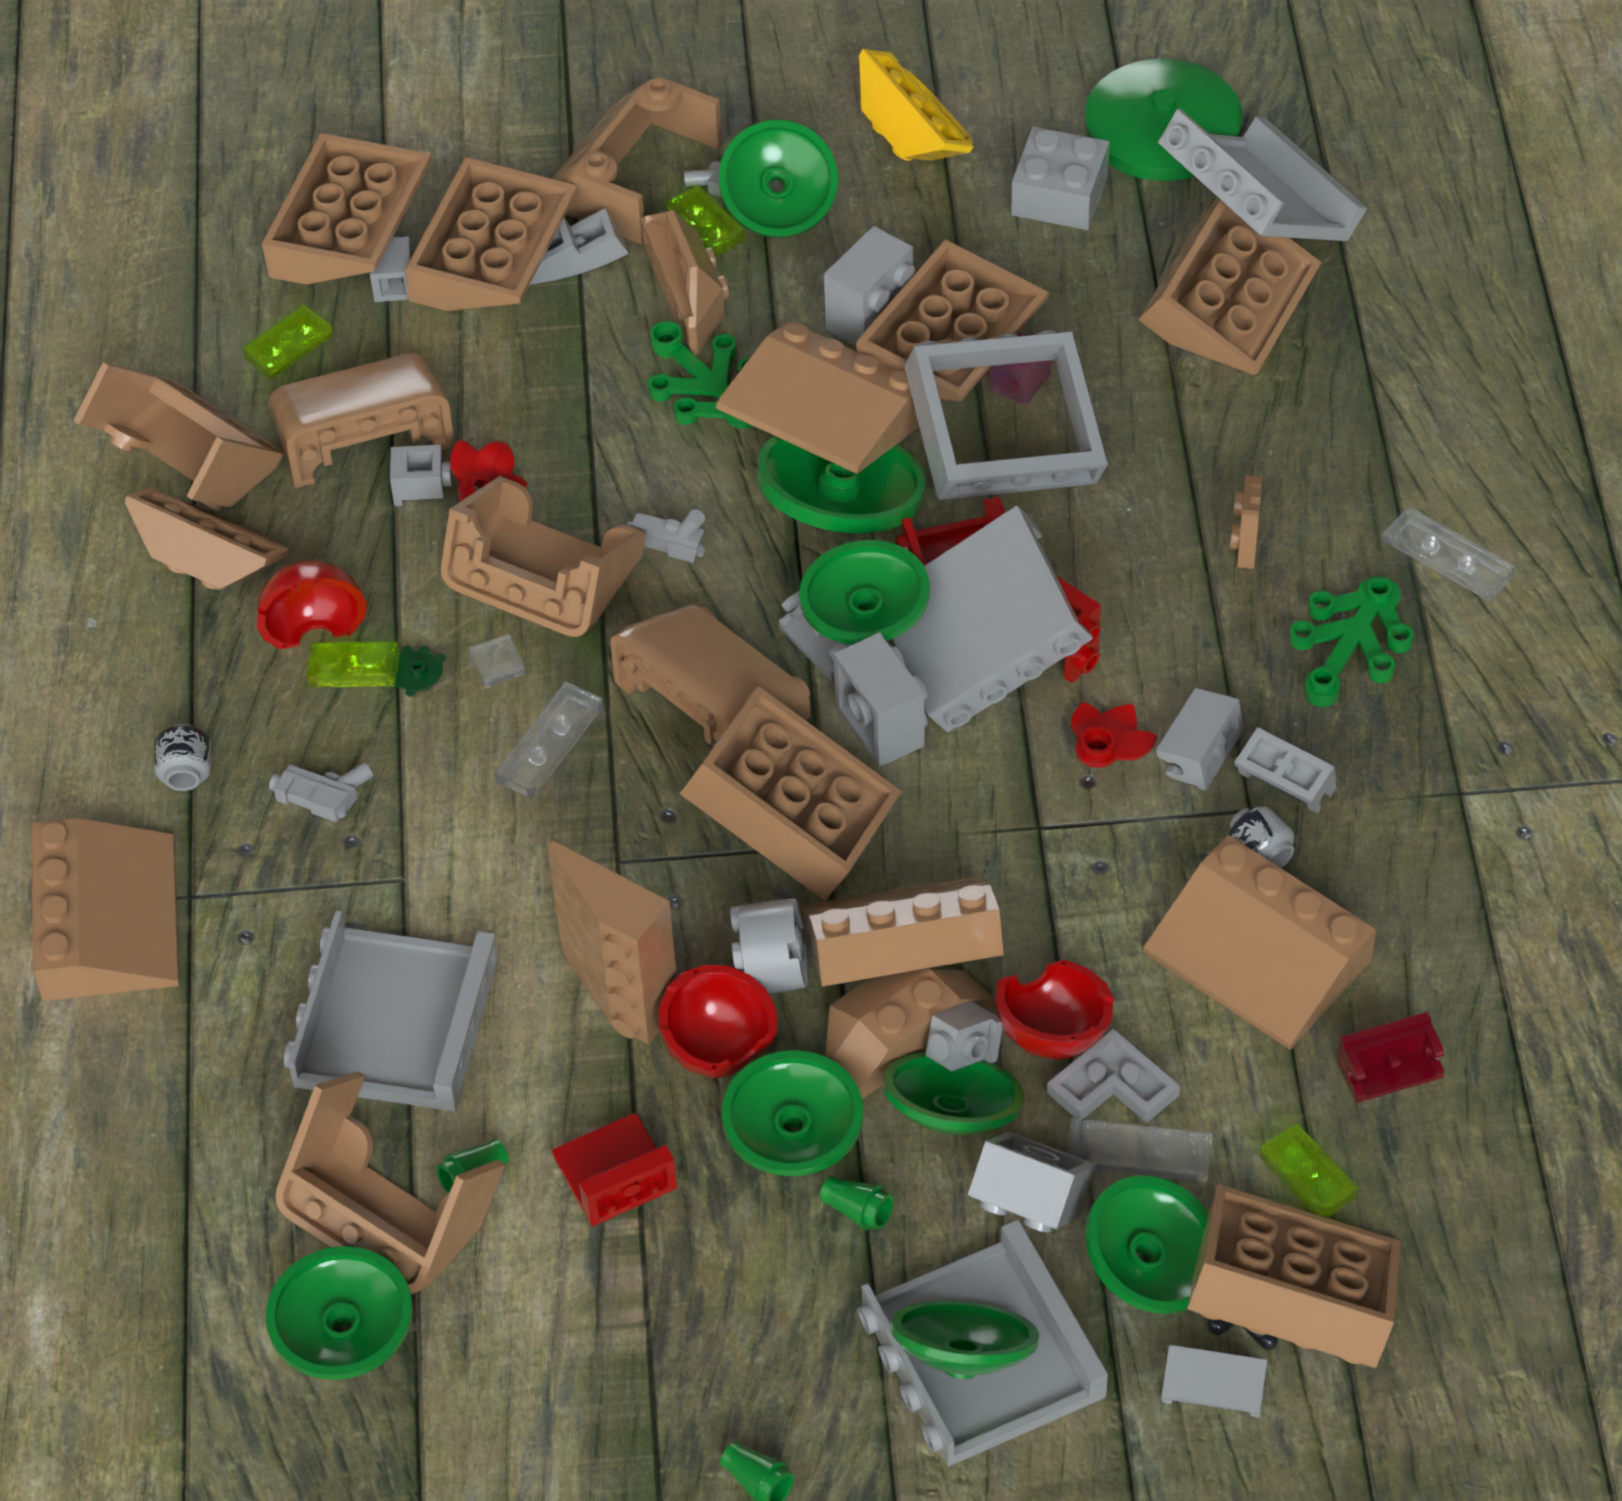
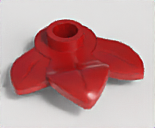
M462 439L454 445L449 463L451 472L459 481L458 495L460 502L477 491L475 486L482 488L499 476L519 483L525 488L527 487V482L523 478L512 474L514 454L506 442H491L485 445L480 452Z
M1083 702L1074 711L1071 718V728L1078 738L1075 745L1076 756L1083 764L1089 767L1103 768L1111 765L1116 760L1132 761L1142 758L1152 750L1157 741L1156 734L1137 730L1136 712L1133 704L1130 703L1100 714L1096 708Z

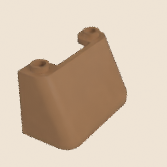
M405 353L388 359L282 385L272 392L268 400L271 420L281 449L285 453L284 458L294 488L315 483L313 477L315 468L322 462L324 466L332 465L330 450L409 430L413 443L421 441V437H426L431 440L433 445H441L442 450L454 447L455 445L450 406L445 392L425 357L416 353Z
M501 476L449 509L441 560V575L448 587L458 593L571 637L582 636L597 623L640 561L647 537L646 532L627 525H617L605 533L602 547L532 521L533 500L530 493L519 483Z
M689 604L628 625L611 638L614 683L628 694H631L637 688L643 693L650 687L654 688L704 727L705 741L710 745L719 740L758 685L803 719L808 720L811 717L810 691L805 682L797 676H790L724 626L705 606L699 607L695 604Z

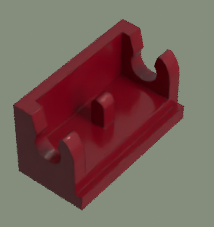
M1424 1012L1341 1036L1337 1063L1355 1102L1359 1103L1442 1079L1444 1077V1069L1439 1057L1445 1056L1440 1039L1431 1023V1017L1428 1012Z

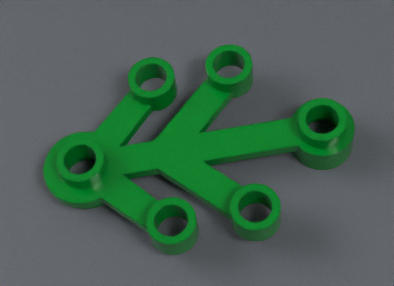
M661 321L651 328L650 343L652 350L661 358H672L693 378H674L666 374H655L648 380L649 397L658 402L670 399L673 394L714 396L719 399L728 388L730 360L737 354L736 339L729 334H719L713 338L712 354L714 359L712 370H710L683 345L682 328L677 323ZM726 346L729 348L721 349L720 347ZM745 357L738 362V373L751 357ZM663 386L665 388L657 389L656 387ZM682 397L677 399L673 405L674 419L682 425L693 424L697 421L698 417L724 418L729 425L738 429L755 427L716 409L717 402H696L693 398ZM682 410H691L689 412H681Z
M1374 576L1362 581L1358 591L1332 596L1326 591H1317L1309 597L1308 613L1316 620H1327L1333 613L1359 609L1352 618L1317 626L1304 620L1294 622L1291 625L1289 643L1297 650H1307L1314 644L1340 638L1323 667L1314 669L1305 679L1304 696L1310 704L1317 707H1328L1337 701L1340 690V679L1338 677L1358 645L1367 661L1368 676L1372 681L1386 683L1393 678L1395 661L1390 655L1382 652L1371 624L1375 617L1380 618L1387 632V647L1396 653H1404L1411 649L1414 632L1410 626L1401 623L1395 610L1400 602L1401 592L1398 585L1391 579ZM1317 604H1324V605H1326L1327 607L1320 608V607H1317L1316 605H1317ZM1303 633L1308 635V637H1299L1297 634ZM1396 636H1402V637H1404V638H1406V639H1405V640H1397V639H1395L1394 637H1396ZM1383 666L1387 670H1378L1375 667Z

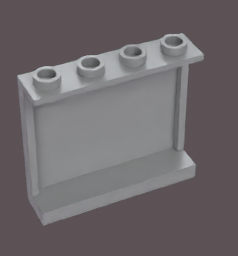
M1177 109L1158 142L1261 236L1348 241L1368 209L1265 117L1255 116L1244 137L1208 134L1184 111Z
M1018 505L924 566L930 582L928 606L922 617L913 627L893 638L896 647L903 656L906 669L912 677L917 675L926 688L928 697L924 700V708L928 716L947 733L956 727L963 726L971 717L991 704L1002 701L1008 693L1025 682L1039 677L1044 670L1064 657L1076 653L1081 646L1093 639L1091 633L1078 621L1038 541L1042 535L1037 525Z
M335 911L330 928L325 927L321 934L320 953L322 955L319 965L313 964L310 969L308 978V990L310 993L307 1003L301 1002L298 1007L296 1016V1028L298 1031L295 1041L289 1040L285 1049L284 1067L290 1069L293 1086L295 1088L313 1090L317 1084L359 1071L365 1075L358 1097L456 1112L499 961L495 934L477 931L473 946L345 928L342 911Z
M1019 1220L1001 1227L1000 1243L878 1295H874L869 1284L861 1286L862 1306L857 1308L861 1324L868 1335L876 1334L881 1344L878 1347L879 1354L886 1370L890 1374L893 1372L897 1373L903 1384L900 1386V1392L910 1413L916 1411L919 1413L924 1423L921 1426V1430L928 1448L932 1453L939 1451L947 1467L1106 1398L1108 1373ZM935 1300L969 1301L1000 1307L1023 1316L1038 1329L1039 1341L1036 1351L1019 1364L992 1374L975 1375V1377L970 1379H958L947 1375L944 1371L926 1365L905 1351L891 1333V1322L893 1315L899 1309L911 1304Z

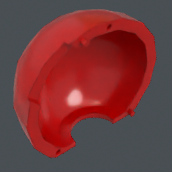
M300 560L286 565L266 582L258 597L257 629L263 640L278 649L300 646L302 636L313 629L327 630L334 638L350 637L365 618L367 602L354 578L340 567L319 560Z
M1060 960L1047 964L1042 975L1030 983H1019L1016 974L1003 977L997 982L995 999L996 1014L1000 1018L1002 1028L1009 1038L1028 1054L1054 1060L1072 1058L1085 1052L1097 1043L1111 1024L1113 1002L1115 1000L1105 981L1091 969L1070 960Z
M702 965L681 973L667 986L659 1006L660 1036L669 1055L686 1070L713 1079L722 1078L741 1070L767 1049L777 1033V1011L768 991L750 974L726 965Z

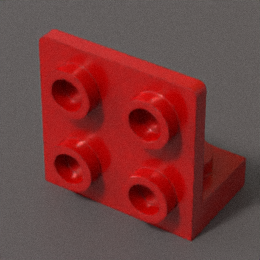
M637 1114L628 1115L552 1150L553 1159L591 1227L677 1189L673 1156L666 1145L656 1149Z

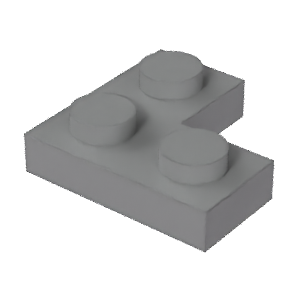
M1112 1029L1047 1083V1094L1079 1122L1114 1095L1145 1123H1148L1180 1096V1085L1116 1030Z

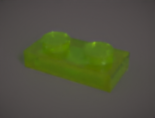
M699 185L666 202V211L674 210L699 233L705 248H712L715 258L745 242V230Z
M302 305L242 348L244 359L271 380L332 337L331 325L306 305Z
M397 641L312 643L306 675L310 688L394 686L400 656Z
M1298 1123L1292 1125L1260 1147V1159L1311 1213L1328 1218L1357 1198L1358 1187Z

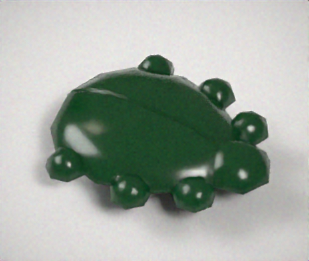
M407 645L402 648L401 653L393 651L386 655L384 663L389 667L383 670L382 675L386 678H393L389 682L390 688L397 689L401 687L406 690L405 694L408 697H414L417 692L428 690L439 681L443 673V662L446 660V657L442 653L437 655L430 653L429 647L426 645L421 646L418 651H413L412 647Z

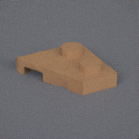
M1245 475L1244 492H1235L1233 517H1240L1241 525L1232 524L1230 549L1239 550L1237 567L1254 569L1262 476Z

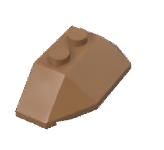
M674 210L641 217V229L644 249L675 322L682 328L683 340L687 349L694 355H698L725 316L724 299L729 298L727 282L723 274L718 276L716 274L717 264L712 248H705L699 233Z
M152 487L126 495L125 505L150 557L166 564V568L172 572L188 574L201 580V584L207 588L215 590L225 589L227 586L243 581L288 558L289 549L276 541L179 498L167 496L162 491Z
M938 966L869 978L830 1005L825 1057L838 1063L852 1076L860 1090L862 1099H864L883 1085L885 1071L891 1063L906 1055L926 1052L932 1014L969 1001L988 1011L996 1005V1001L966 970L948 966Z

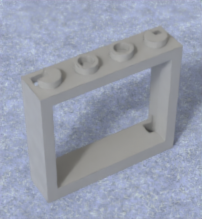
M1047 330L1030 336L1018 337L1016 334H1005L996 339L986 340L969 337L954 343L939 344L936 341H928L913 347L904 368L938 500L1097 484L1108 463L1072 332L1057 333L1053 330ZM1055 360L1080 452L956 464L933 371Z

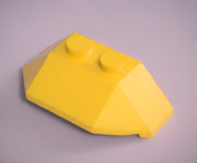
M862 49L859 54L861 111L872 122V128L884 136L892 145V151L898 157L906 161H912L913 159L932 161L971 152L974 147L973 138L939 99L912 72L906 70L898 63L899 60L891 52Z

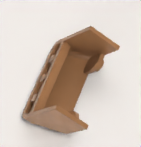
M654 78L646 81L614 103L552 177L554 180L577 185L578 191L566 215L583 220L606 208L619 225L623 238L643 245L641 217L644 216L643 195L612 183L617 177V165L650 124L719 149L722 146L720 99L668 79Z
M106 362L102 363L73 420L82 426L104 430L112 435L109 441L125 451L132 452L134 447L147 450L194 481L187 494L188 498L199 501L217 511H220L222 506L229 508L234 506L277 469L285 454L282 449L180 383L163 376Z
M356 1071L314 1086L276 1189V1203L280 1212L288 1220L330 1247H358L385 1257L404 1276L410 1294L428 1288L481 1228L506 1164L496 1160L457 1175L450 1193L442 1198L437 1211H435L367 1167L373 1152L372 1136L364 1124L350 1116L365 1075Z

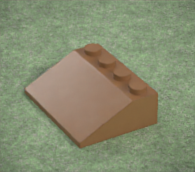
M320 133L262 242L269 278L308 285L376 271L432 161V154Z
M465 157L406 267L409 301L444 311L520 304L578 191L577 185Z
M1217 198L1202 213L1138 320L1173 346L1255 375L1259 372L1322 262L1290 238L1259 235L1220 198Z
M945 239L856 341V352L874 356L879 362L889 367L905 371L904 366L913 347L924 342L936 341L939 344L958 342L969 337L986 340L996 339L1005 334L1018 335L1048 299L1049 292ZM991 366L933 371L939 398L961 402Z
M790 321L770 333L718 399L716 409L856 474L919 428L905 371L889 367L879 362L874 356L858 353L845 347L836 339L825 338L810 331L803 324Z
M758 685L682 789L680 795L826 901L850 872L902 791Z
M81 818L32 823L33 973L42 1001L179 986L174 835Z
M1227 835L1200 863L1144 945L1143 953L1291 1050L1372 961L1376 929L1235 838Z
M552 840L548 845V854L561 951L614 1029L626 1038L632 1039L635 1037L649 1045L660 1031L659 1006L667 986L677 978L670 901Z
M976 875L799 905L803 926L822 987L1004 955L1000 908L991 885Z
M1217 1184L1192 1279L1187 1309L1211 1320L1220 1319L1245 1327L1256 1334H1268L1293 1342L1304 1349H1316L1338 1356L1348 1363L1364 1364L1376 1368L1395 1320L1401 1241Z

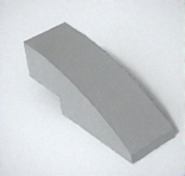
M604 208L572 226L564 218L530 285L578 275L629 254L620 227L608 210Z

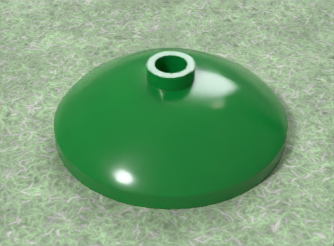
M767 120L746 128L730 142L720 163L718 183L725 207L740 225L761 236L788 238L812 229L827 215L837 193L838 171L831 150L814 131L792 121ZM772 181H780L784 189L780 192H775L770 188L769 184Z
M854 541L825 552L809 566L800 584V605L803 615L811 627L831 640L853 645L880 632L883 638L888 641L909 630L922 617L930 600V582L922 562L907 549L885 541Z
M780 1051L752 1061L732 1079L722 1102L723 1130L733 1150L753 1167L780 1176L808 1175L834 1165L854 1146L863 1125L862 1096L852 1076L833 1060L807 1051ZM791 1127H797L801 1129L798 1132L786 1131Z
M919 1052L895 1060L885 1071L883 1091L894 1108L909 1120L937 1133L965 1136L991 1132L1013 1121L1018 1117L1023 1108L1024 1091L1019 1081L1005 1069L986 1060L950 1071L925 1056L926 1052Z
M1141 1175L1121 1179L1106 1188L1090 1208L1085 1225V1243L1089 1259L1097 1275L1109 1290L1131 1306L1158 1314H1172L1185 1311L1188 1308L1192 1279L1209 1212L1190 1192L1166 1179ZM1136 1253H1140L1146 1262L1142 1261Z
M340 1246L322 1249L296 1261L276 1281L266 1306L267 1331L278 1355L295 1370L311 1377L328 1380L357 1377L381 1366L396 1353L404 1342L412 1322L411 1294L404 1276L385 1257L358 1247ZM347 1325L351 1327L348 1331L336 1332V1329L340 1326Z
M935 1300L911 1304L899 1309L893 1315L891 1322V1333L905 1351L926 1365L944 1371L947 1375L958 1379H970L975 1377V1375L992 1374L1019 1364L1036 1351L1039 1341L1038 1329L1023 1316L1000 1307L969 1301Z

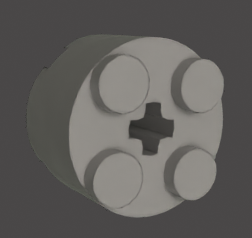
M779 899L731 906L732 927L734 933H738L739 941L732 943L735 969L750 974L769 994L807 988L809 980L806 944H803L801 929H803V923L797 899Z

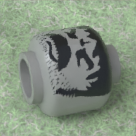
M177 724L160 732L155 739L154 773L157 778L169 788L177 791L192 790L203 783L211 773V741L208 735L189 724Z
M1259 806L1251 810L1245 808L1232 818L1230 822L1231 830L1229 832L1231 837L1280 868L1289 862L1294 853V832L1272 809L1267 806Z

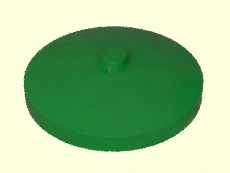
M1175 59L1143 60L1127 64L1112 71L1096 84L1086 103L1085 132L1087 137L1110 141L1109 165L1125 174L1154 181L1184 180L1195 176L1158 143L1176 110L1181 109L1208 134L1240 137L1242 108L1237 94L1232 87L1219 75L1205 67Z
M776 436L770 438L762 447L756 471L757 483L762 494L781 512L807 525L843 533H873L902 525L901 519L909 517L911 519L920 509L926 482L920 464L908 451L898 444L856 474Z

